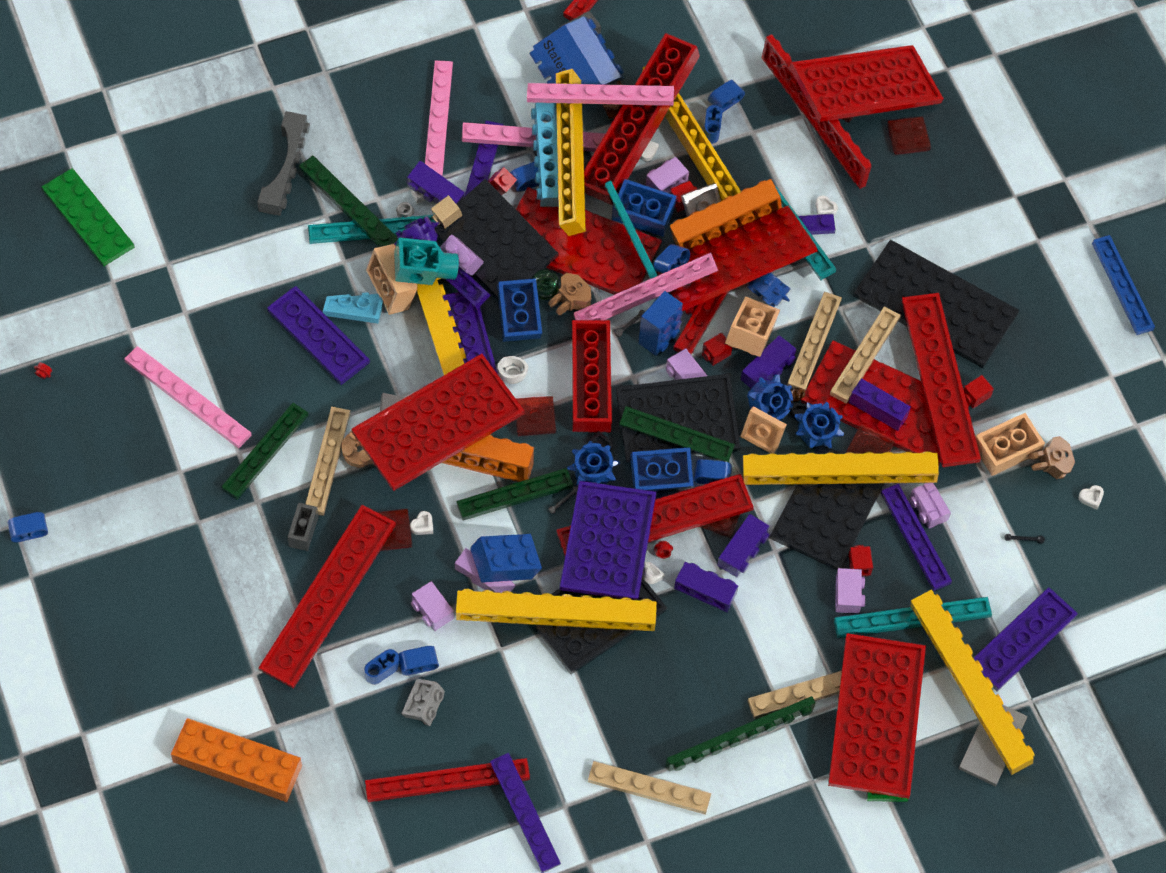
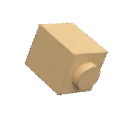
M449 195L431 208L434 214L432 216L433 220L439 222L438 225L441 224L444 228H447L462 216L460 208Z

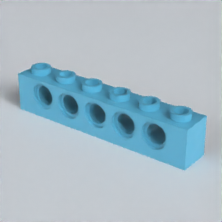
M535 103V107L531 108V119H534L535 122L532 125V135L536 136V140L533 141V150L537 151V156L534 158V166L538 167V172L535 175L536 183H539L537 200H540V207H559L556 103Z

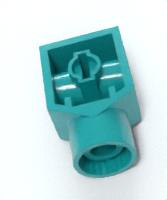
M398 238L394 249L395 281L433 285L437 278L455 280L459 267L458 254L442 252L436 241Z

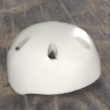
M503 357L498 363L499 377L508 384H517L527 375L528 365L519 357Z

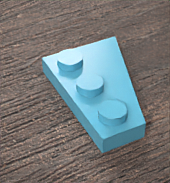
M369 292L362 293L360 296H351L349 294L327 296L323 313L329 317L379 324L383 300L378 294L369 295Z

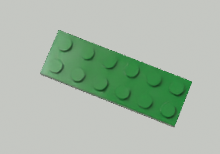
M73 168L42 186L43 192L103 267L135 248L131 239Z

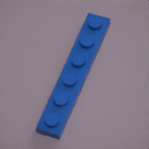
M1108 235L1094 239L1092 245L1136 335L1154 331L1155 326L1111 236Z

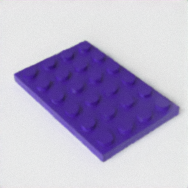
M579 481L560 590L618 599H639L656 492Z

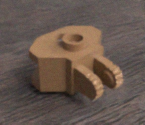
M566 273L561 277L558 294L548 302V305L554 307L562 302L563 304L556 310L558 315L563 314L568 309L572 311L573 309L581 310L591 305V287L579 275Z
M1061 436L1053 437L1046 443L1044 450L1028 454L1029 459H1040L1041 463L1031 466L1033 471L1043 470V472L1050 473L1056 479H1062L1066 474L1070 473L1075 463L1070 444Z

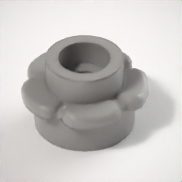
M402 202L396 208L397 216L411 217L414 214V208L411 204Z

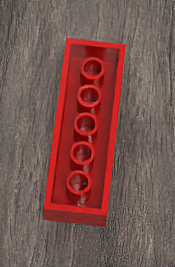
M572 320L573 432H611L610 320Z

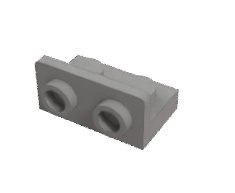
M416 679L402 715L405 718L421 720L425 725L431 726L445 691L437 682Z

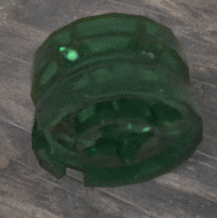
M549 270L537 272L533 279L536 278L538 298L546 300L553 298L558 292V276L554 272H549Z

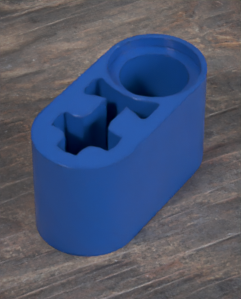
M729 80L714 90L707 100L712 105L719 106L722 112L738 103L744 97L745 92L734 80Z
M711 105L706 110L704 134L711 144L716 143L720 137L723 112L717 105Z
M534 162L518 167L510 172L517 179L514 186L518 192L526 191L527 187L534 188L539 186V183H536L535 180L538 167L534 166Z
M670 244L656 258L654 262L655 271L663 274L686 264L690 259L689 249Z
M698 460L695 466L694 481L698 484H708L731 477L732 464L724 461Z
M42 512L14 517L7 522L12 542H23L48 534L45 514Z
M434 646L409 649L398 654L402 675L407 676L428 672L439 667Z
M388 649L369 661L364 668L366 681L373 685L379 684L395 673L400 666L398 653L395 650ZM371 670L379 671L376 675L369 674Z

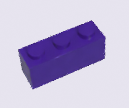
M422 161L418 162L406 180L408 187L415 192L418 191L423 194V198L428 202L438 204L449 195L457 204L464 198V191Z
M779 335L763 350L761 357L757 356L742 371L740 380L752 389L757 382H760V377L764 380H772L776 374L780 376L783 368L786 365L790 366L796 359V348Z
M862 378L852 391L849 401L850 404L899 431L907 419L911 406Z
M749 514L720 555L717 566L736 578L740 573L744 574L749 566L748 561L750 558L754 559L760 550L758 548L761 543L765 544L770 536L768 533L769 525Z
M684 562L674 584V589L727 613L739 587L730 579H723L712 571H705L697 564Z

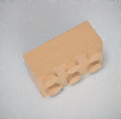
M394 244L374 248L366 269L389 315L409 310L417 291L416 283L395 281Z
M745 296L731 325L725 344L746 351L751 355L761 357L775 326L780 309Z
M1026 413L976 435L981 460L991 476L1028 460V454L1042 451L1045 442Z

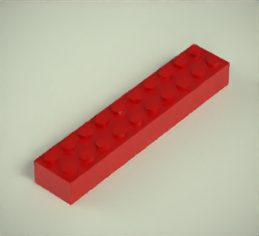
M665 33L635 85L674 86L675 100L700 57L697 46ZM622 105L584 170L585 194L613 205L605 183L612 181L617 194H619L624 180H628L671 105Z

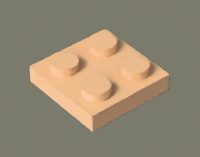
M753 406L748 414L740 437L769 453L775 454L787 424Z

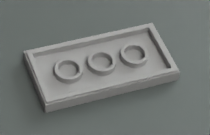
M1002 705L1005 712L1009 711L1012 715L1014 727L1022 730L1028 716ZM979 723L959 769L996 787L1005 763L983 726Z

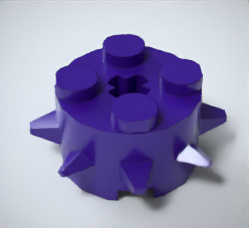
M425 216L423 220L419 218L407 224L405 230L402 232L398 230L395 234L397 238L436 241L438 234L434 228L439 222H431L428 216Z

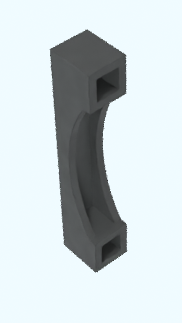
M288 111L285 112L281 124L282 136H286L288 141L285 163L278 176L267 187H262L258 199L259 212L279 216L282 209L286 208V196L290 194L292 188L291 179H294L296 176L295 166L296 163L299 164L301 159L300 150L305 146L306 139L304 136L305 133H309L310 129L307 115Z

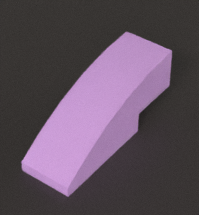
M467 548L464 549L455 562V570L471 578L472 583L484 590L502 593L503 591L512 592L515 588V584L512 581L481 583L472 553Z

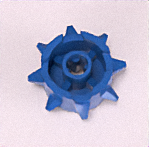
M771 272L748 283L747 288L759 297L763 295L761 299L772 307L778 306L782 300L790 302L786 295L791 288Z
M777 374L772 380H764L760 377V382H757L748 391L747 398L749 399L750 409L754 406L783 422L782 418L790 412L789 408H792L794 405L791 403L793 401L790 390L792 386L782 384L780 376Z
M807 402L805 413L795 414L794 416L799 421L796 435H800L809 448L822 445L832 448V439L844 435L839 429L840 419L843 416L838 415L834 408L831 407L830 409L828 402L824 405L821 403L811 405Z
M589 441L588 444L582 446L581 450H572L575 463L568 466L567 469L574 471L577 479L576 484L579 485V481L606 485L609 481L616 480L612 473V468L620 464V461L613 460L609 445L602 447L599 443Z

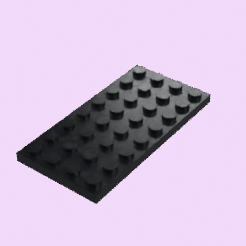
M890 239L855 290L853 297L880 312L883 307H886L900 314L898 322L907 326L902 297L939 293L954 353L984 368L1020 310Z

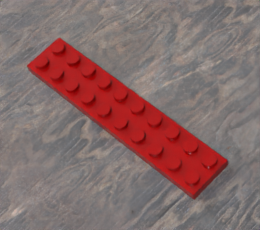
M772 34L767 36L761 57L859 189L865 187L871 170L869 159L864 157L859 146L854 144L850 134L842 128L838 119L818 121L790 69L792 62L790 55L783 50L780 42Z
M939 293L902 297L904 314L942 467L979 463L981 457Z
M741 474L656 499L648 542L752 511L754 506ZM571 525L556 530L565 556Z
M361 505L259 666L260 671L294 689L395 528V521Z

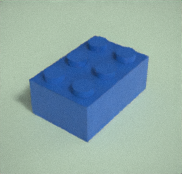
M625 179L618 196L633 226L664 237L676 207L677 196ZM613 206L611 220L623 223L615 206Z
M536 278L498 282L497 292L503 342L540 339L542 336Z
M664 291L641 316L638 344L655 356L660 351L664 352L669 345V341L672 338L675 339L680 333L683 303Z
M690 447L640 451L630 454L633 489L658 491L691 488L694 486Z
M531 534L480 536L470 547L481 583L532 580L542 569Z

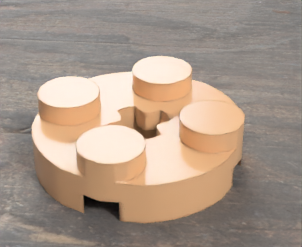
M350 432L343 439L341 446L345 461L357 468L373 464L364 450L357 451V446H360L352 432Z

